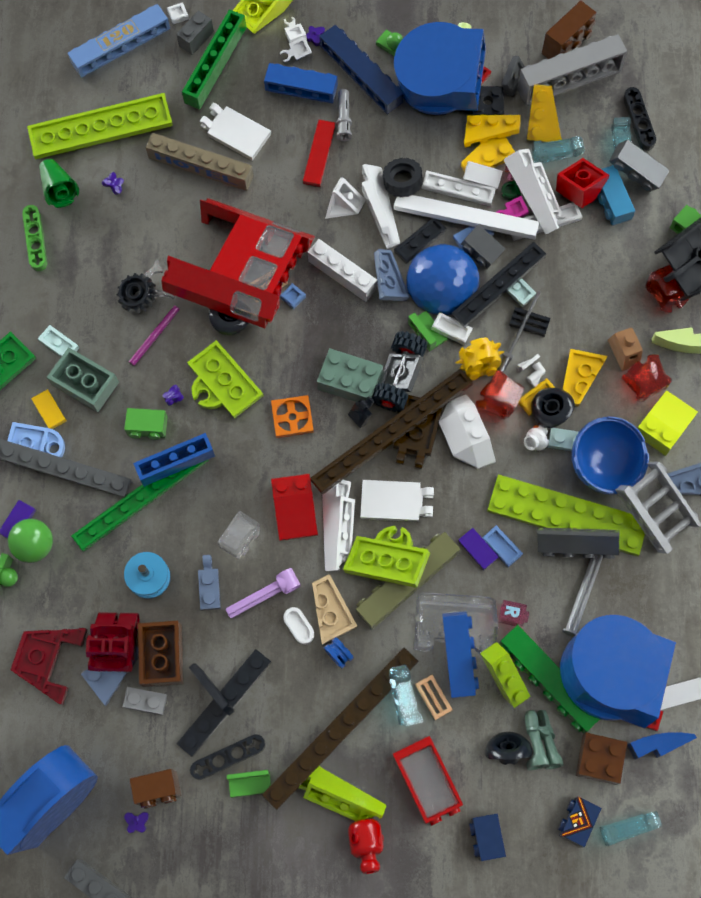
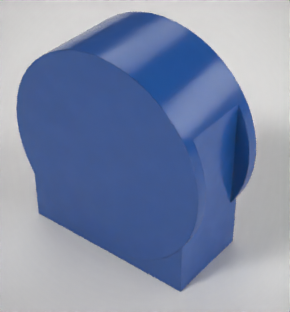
M432 22L410 31L399 43L394 56V69L405 101L414 109L432 115L446 114L455 110L478 111L486 53L484 29L461 28L452 23Z
M605 615L588 622L571 639L563 651L560 662L563 686L571 700L587 714L603 720H623L646 728L659 718L676 642L653 634L643 624L626 616Z
M61 746L40 759L0 799V848L7 855L38 847L52 831L76 810L94 788L98 776L70 746Z

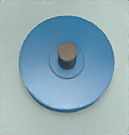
M142 552L136 554L127 562L124 569V579L135 595L151 599L161 595L167 589L170 583V570L159 555L152 552Z

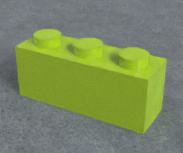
M496 642L480 653L502 696L514 708L531 697L509 653Z

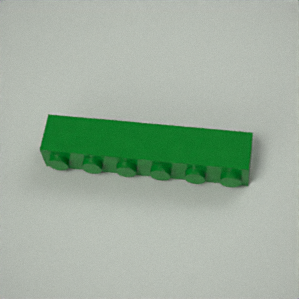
M230 9L228 10L182 90L184 104L199 110L201 109L247 28L245 15Z
M519 625L499 642V645L515 661L514 665L516 668L528 674V680L535 687L539 686L544 691L542 693L549 702L553 701L558 706L556 708L563 717L567 716L572 721L571 725L577 732L585 734L600 720L581 710L571 700L563 686L560 668Z

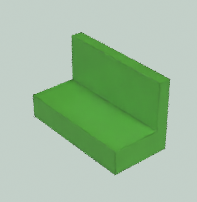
M427 311L418 316L414 312L408 317V324L417 336L419 335L421 339H425L429 352L448 340L447 337L431 330L434 320Z
M269 770L227 775L231 798L263 794L271 786Z

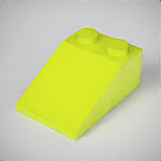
M240 0L233 11L245 15L246 27L255 34L281 15L293 0Z
M666 390L637 429L643 435L646 443L666 456L698 411Z

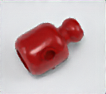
M363 819L351 823L348 828L351 854L355 858H361V872L363 874L379 872L380 863L377 861L376 855L381 854L384 849V837L380 823L375 819Z

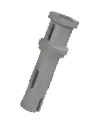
M341 89L338 92L339 118L336 121L338 127L336 136L340 141H349L352 139V133L350 132L352 120L349 118V91Z

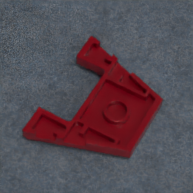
M86 628L23 631L10 670L58 704L63 705L68 687L49 682L61 644L65 642L82 647L88 630Z

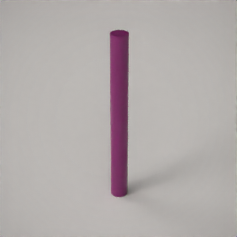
M174 305L128 361L132 366L136 365L179 312L180 309Z

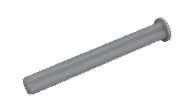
M595 554V558L590 559L566 629L562 630L567 635L574 637L577 634L576 632L603 555Z

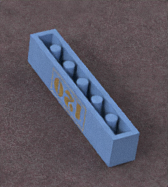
M156 4L138 15H134L127 21L119 23L116 27L103 32L94 39L88 40L83 45L73 48L68 52L69 59L82 78L169 30L168 18L159 5Z

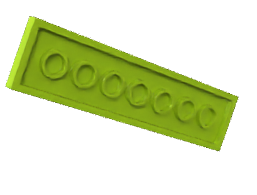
M165 93L29 125L27 129L33 156L36 160L171 127L173 124Z
M499 474L487 510L489 513L536 527L620 530L619 551L637 557L640 555L645 536L644 531L631 513Z

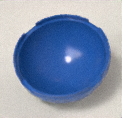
M448 244L430 246L421 251L412 260L406 275L408 293L415 304L422 310L434 315H438L439 312L445 315H452V312L471 297L480 285L479 272L471 256L464 250Z
M610 416L597 418L587 423L579 431L573 442L572 463L579 479L590 489L602 494H618L615 489L620 485L633 487L644 477L647 471L649 453L644 442L645 439L633 424L622 418Z

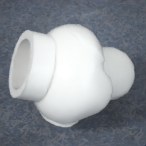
M534 425L524 438L526 448L537 451L544 450L549 444L546 436L548 433L547 428Z

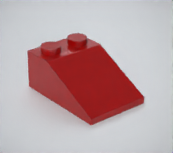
M310 474L271 479L279 540L318 536Z

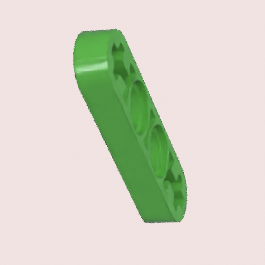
M28 205L23 209L22 214L29 263L33 270L43 271L47 267V256L41 214L36 206ZM30 212H34V213H33V219H34V221H31V218H30V216H29V215H30ZM31 227H38L36 233H29ZM36 242L41 244L40 248L36 250L31 248L32 244ZM35 255H38L41 260L39 265H36L37 257Z

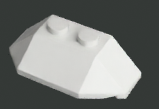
M466 394L447 403L439 420V425L453 457L472 465L476 469L495 463L496 460L489 435L475 404Z

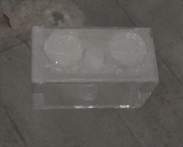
M239 511L217 544L221 549L239 559L241 555L245 556L248 552V545L251 540H255L259 536L260 525Z

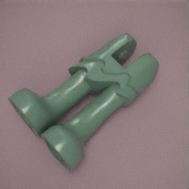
M534 710L527 711L525 713V725L533 747V757L526 763L527 770H538L544 767L545 769L562 767L564 765L563 760L553 741L555 734L553 733L554 731L546 710H539L537 713ZM541 740H544L546 754Z

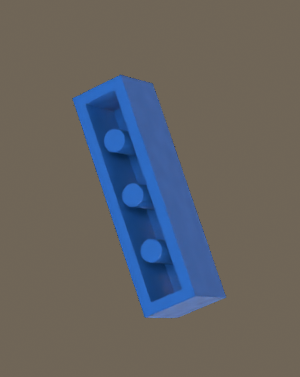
M269 63L264 85L265 91L333 104L338 81L337 76L330 73L324 74L314 70H303L298 67Z
M206 433L133 464L143 486H146L213 458L215 454Z
M466 611L444 613L442 618L451 698L475 696V689H479L478 677H474L473 669H477L476 657H472L471 649H475L474 637L469 636V629H473L471 616L467 617Z

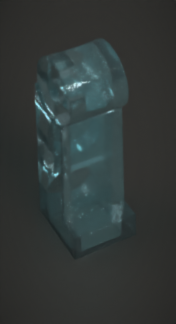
M630 117L613 119L611 131L614 151L619 143L627 139L631 142Z
M580 136L544 143L541 140L534 141L532 148L535 163H547L580 156L585 152L583 138Z
M404 664L390 668V684L399 725L410 726L424 722L422 714L418 710L408 667Z
M654 811L599 828L605 846H610L660 828L662 823L658 812Z

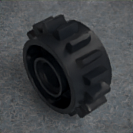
M134 273L133 276L127 275V278L121 281L122 283L118 286L119 291L116 296L120 298L118 303L122 305L123 309L128 310L132 314L134 311L140 314L141 311L146 312L149 307L153 306V302L156 301L155 294H157V291L154 289L156 284L152 282V279L142 273L140 276Z

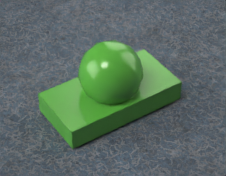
M386 29L376 41V45L395 56L396 49L403 37L400 33H391Z
M5 553L0 555V588L2 585L5 587L13 586L18 580L16 570L10 568L14 559Z

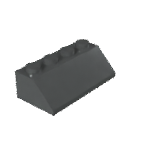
M540 527L537 530L538 552L543 553V556H555V553H563V557H575V554H583L584 558H595V554L603 555V558L614 559L615 555H619L620 530Z

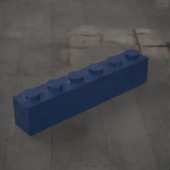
M334 25L319 36L320 47L387 115L403 103V92L400 87L392 82L389 75L381 71L377 63H373L369 59L366 52H362L358 48L354 40H350L343 29H339Z

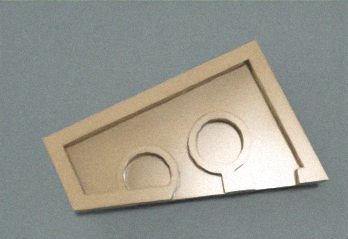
M330 574L313 582L314 599L323 646L331 642L335 637L338 638L357 628V624Z

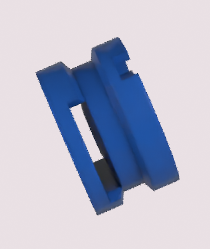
M336 637L330 645L327 644L324 647L326 653L341 669L346 666L345 663L347 661H351L354 658L350 651Z

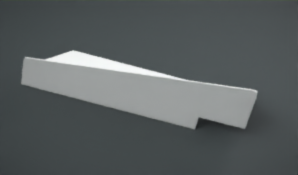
M529 149L518 150L504 159L506 166L545 234L558 229L557 219L561 217L562 212L542 163H533Z
M364 164L362 165V174L365 179L362 182L363 195L386 248L400 245V240L388 191L385 189L383 182V170L378 166Z
M342 480L322 495L325 571L339 570V566L347 560L352 548L355 499L348 498L351 487L350 481Z

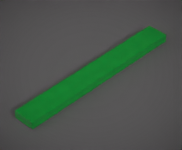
M209 460L149 485H140L71 535V537L82 552L86 551Z

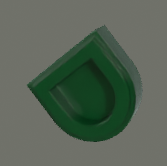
M515 180L502 185L501 196L505 200L511 201L521 196L520 189Z

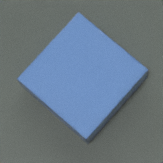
M292 283L280 295V298L292 309H295L306 298V294Z

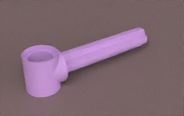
M289 568L282 571L276 576L277 581L227 607L226 612L228 616L234 618L281 591L288 594L299 588L301 584L293 569Z

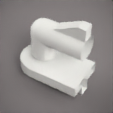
M537 354L532 359L516 365L519 368L518 371H523L537 360L540 355ZM540 362L532 366L535 371L527 377L528 382L533 387L538 385L540 378L546 372Z

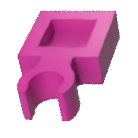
M521 196L505 203V210H498L496 212L519 218L529 214V210Z

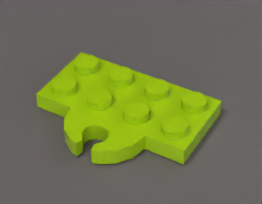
M217 340L187 362L188 366L198 376L192 385L193 399H198L200 393L205 392L208 394L207 399L199 401L198 405L201 408L210 410L224 406L235 419L264 396L262 391Z
M390 526L380 531L375 539L356 536L343 570L345 573L417 588L430 552L428 549L413 547L412 537L403 527L400 529V537L392 539L393 535L397 533L396 526Z

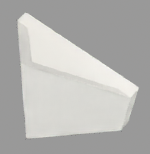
M343 177L340 178L332 192L325 219L358 214L366 201Z

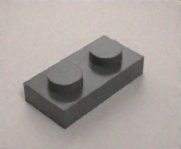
M519 56L512 57L507 72L502 79L501 85L508 96H514L518 87L520 71L525 67Z

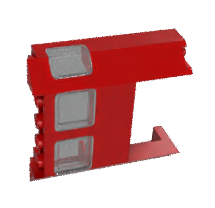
M209 198L206 201L200 200L201 223L208 225L212 217L215 216L235 223L210 270L168 255V270L164 272L161 280L162 290L265 329L268 322H272L280 306L282 285L287 283L289 271L294 269L296 265V257L302 258L304 252H308L315 236Z

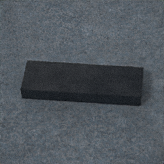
M432 218L398 245L394 252L407 264L444 234L447 228L438 219Z
M193 663L189 669L220 708L229 716L234 713L235 709L206 673L196 663Z

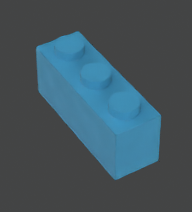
M614 165L601 169L609 174V179L598 194L599 203L603 204L606 219L610 220L611 225L632 220L635 208L618 170L614 168Z

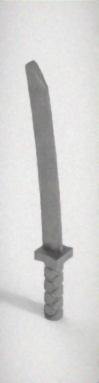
M540 291L537 292L508 353L505 351L503 353L501 365L493 378V381L497 383L500 382L509 361H512L514 357L511 353L541 293Z

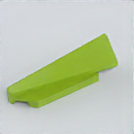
M320 766L299 787V789L306 790L304 799L354 821L372 817H379L380 819L383 817L386 809V804Z

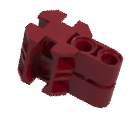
M98 612L95 624L90 626L91 635H88L86 640V657H89L88 671H132L138 623H140L139 613H120L118 618L117 612Z

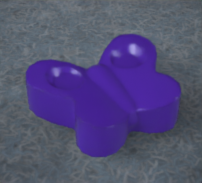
M310 26L308 28L309 33L306 34V41H311L315 46H320L319 36L325 32V28Z
M115 172L110 173L107 178L102 180V185L111 187L115 195L121 193V185L124 183V180L117 178Z
M173 385L168 392L163 394V398L168 406L184 398L177 385Z
M129 812L125 814L124 818L129 825L127 827L129 833L135 831L144 833L146 831L145 824L149 819L147 812H142L138 816Z

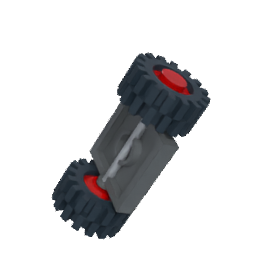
M404 331L396 333L391 345L392 351L396 353L389 354L380 381L372 395V399L377 406H381L383 409L386 408L389 411L392 410L393 412L404 410L409 397L406 392H412L427 348V342H425L424 338L421 339V336H415L414 333L410 334L407 331L406 333Z

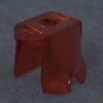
M670 264L652 272L645 285L647 291L655 297L661 311L666 313H672L673 304L680 309L689 300L680 301V298L685 294L675 279L668 282L664 281L663 278L674 271Z
M658 354L648 355L647 362L644 364L637 361L622 376L624 382L636 394L637 402H644L667 389L672 382V379L666 375Z
M497 370L491 382L480 392V395L485 398L477 400L476 407L477 409L494 413L499 418L506 420L516 409L525 390L524 386L513 381L502 371Z

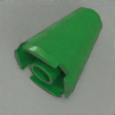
M46 159L40 163L39 170L43 195L49 206L54 205L55 208H62L72 204L75 196L77 195L78 197L79 187L76 181L55 160Z

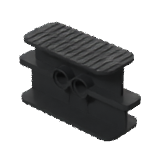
M701 218L654 252L655 255L662 252L674 270L663 279L665 282L675 279L685 294L680 298V301L701 293Z

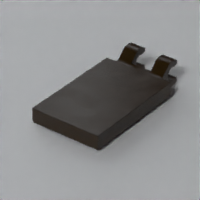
M408 395L409 397L404 409L421 397ZM442 408L394 442L393 448L399 449L396 463L403 465L406 454L417 456L415 467L422 469L425 455L431 457Z

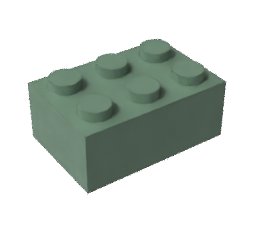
M69 347L47 376L52 386L96 412L100 411L119 383L114 373Z
M329 348L317 380V389L351 401H365L368 396L372 398L375 387L383 373V365Z

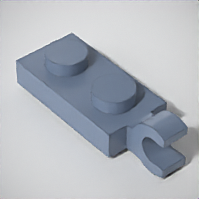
M203 555L204 570H198L200 610L221 609L218 569H212L211 555Z

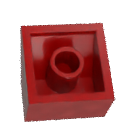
M581 158L557 174L556 191L580 208H583L596 199L609 179V174L586 159Z

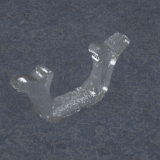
M158 259L155 260L154 266L144 274L146 277L148 276L151 279L152 275L163 273V268L159 266ZM156 290L157 294H155V297L175 299V296L166 293L163 290Z

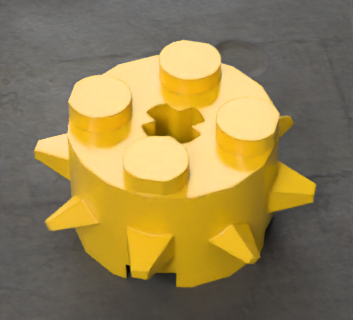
M486 337L470 341L471 345L464 349L462 347L460 349V360L456 361L455 364H462L459 369L465 371L471 380H476L485 375L493 376L498 372L497 368L501 365L500 355L504 353V351H498L501 343H494L493 340L489 341Z

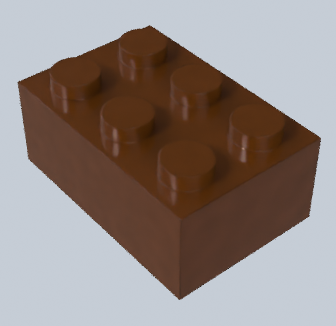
M580 0L546 32L542 54L546 58L551 59L558 54H564L579 48L584 40H588L592 36L597 12Z
M178 620L138 623L139 684L142 687L183 685L181 623Z

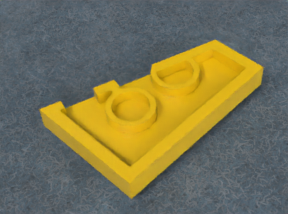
M535 84L533 86L527 140L562 143L552 86Z
M467 115L464 147H470L472 143L480 142V144L485 143L487 139L495 137L500 139L519 134L521 115Z
M506 137L487 139V142L481 143L461 162V167L465 172L467 162L471 161L495 168L505 163L504 159L515 151Z
M570 349L562 389L573 397L576 407H579L608 356Z

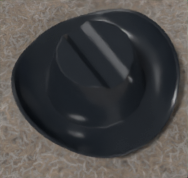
M238 299L233 313L251 319L252 312L250 307ZM209 309L210 322L213 328L221 334L235 335L248 325V322Z
M545 388L540 390L532 399V416L540 426L554 428L564 423L571 416L575 402L573 397L563 389Z
M516 732L496 734L490 739L485 748V755L488 759H499L503 765H515L519 762L520 758H528L533 753L530 742Z

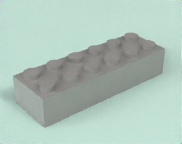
M619 34L615 36H608L598 42H591L587 46L575 48L570 52L558 54L551 59L541 60L537 64L527 65L520 71L517 90L525 106H527L532 101L534 84L552 86L553 95L555 96L622 71L627 49Z

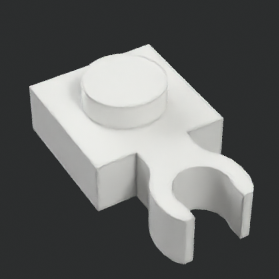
M291 17L292 22L290 23L284 19L285 35L290 43L303 36L307 40V35L301 23L296 25L294 17Z
M305 36L289 43L291 49L282 50L280 55L283 53L288 54V58L283 60V62H288L293 56L297 61L311 54L312 51Z

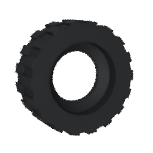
M403 157L394 159L384 167V186L388 193L393 196L409 197L419 191L423 185L422 168L413 159ZM399 173H409L412 175V178L406 182L394 180V176Z

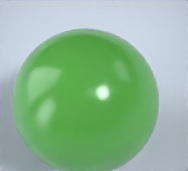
M37 519L19 521L12 527L8 535V547L11 554L16 559L26 563H34L44 559L51 551L53 545L51 530L45 523Z

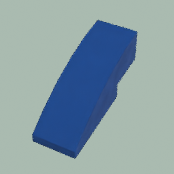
M683 732L660 733L627 744V747L634 760L651 751L658 758L697 737L695 734Z

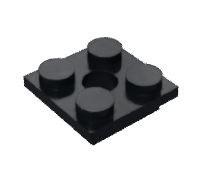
M481 86L478 111H472V115H504L503 87ZM489 100L492 104L486 105L483 102Z

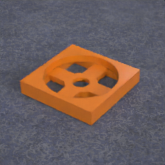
M308 395L271 400L276 438L314 433ZM294 403L303 404L307 411H296ZM287 404L288 412L283 415H277L279 407ZM295 414L296 419L290 420L289 415ZM308 419L306 425L298 430L297 423L300 420ZM287 422L290 424L291 431L284 430L278 423Z

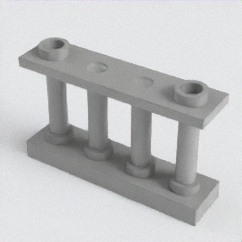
M650 461L648 466L652 471L633 487L620 485L615 490L657 552L668 554L673 550L669 543L675 535L688 525L700 527L701 523L698 520V514L691 510L666 473V467L660 462ZM657 478L663 487L646 501L640 502L637 497L638 492ZM668 494L673 503L655 518H651L648 509ZM678 509L684 518L663 534L659 529V524Z

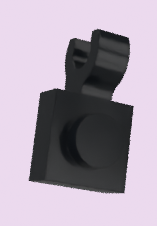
M370 396L365 401L356 402L348 413V416L359 428L365 426L372 415L369 409L374 401Z

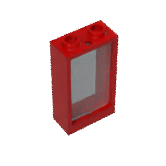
M430 736L393 753L392 756L425 824L430 823L432 826L442 821L441 816L447 813L449 816H452L461 811L459 807L463 806V803Z

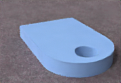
M12 422L7 441L58 457L63 456L65 443L57 431L50 428ZM59 445V450L56 453H51V446Z

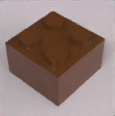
M591 733L583 734L576 776L614 785L621 784L627 742Z
M173 769L130 778L134 804L141 806V808L157 806L156 802L160 801L165 804L176 802V798L181 797L177 771Z

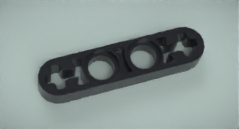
M630 87L625 91L623 100L640 148L649 151L655 146L656 135L641 92L635 87ZM639 108L642 111V113L635 114L633 112V109ZM644 123L647 128L640 129L638 124Z
M258 734L251 735L195 761L190 767V773L197 780L208 778L261 753L266 746L265 740ZM253 739L261 740L260 748H250L249 751L251 753L247 755V750L243 743L247 742V746L253 744ZM235 747L243 749L241 758L236 759L232 756V750ZM216 756H222L224 758L223 766L215 767L213 759ZM209 760V765L213 771L210 772L209 768L203 770L202 776L198 773L195 774L196 766L204 767L207 765L205 761Z

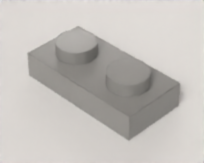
M127 687L123 707L163 715L168 695Z

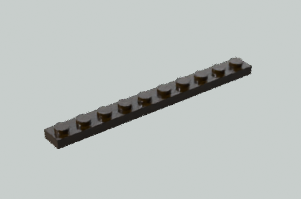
M459 369L310 478L311 482L323 495L472 386L473 381L462 369Z
M405 647L262 794L276 811L419 662Z

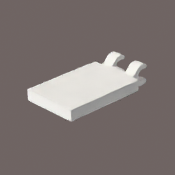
M212 103L209 109L212 110L210 114L215 116V119L211 121L206 116H203L200 120V123H202L201 128L208 131V137L253 161L271 136V130L227 106L223 110L216 103Z
M363 480L360 518L419 522V516L433 517V506L422 507L423 498L433 499L434 488H420L421 483Z

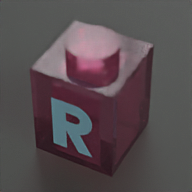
M503 600L498 623L515 627L519 625L522 628L529 618V611H526L527 605Z

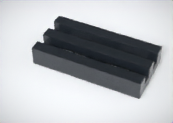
M515 307L509 326L520 329L522 323L516 322L515 319L523 322L528 311ZM531 312L526 324L541 327L543 330L529 325H525L523 330L545 337L551 318Z

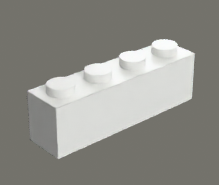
M318 239L308 251V262L363 301L367 302L377 290L376 278L322 240Z

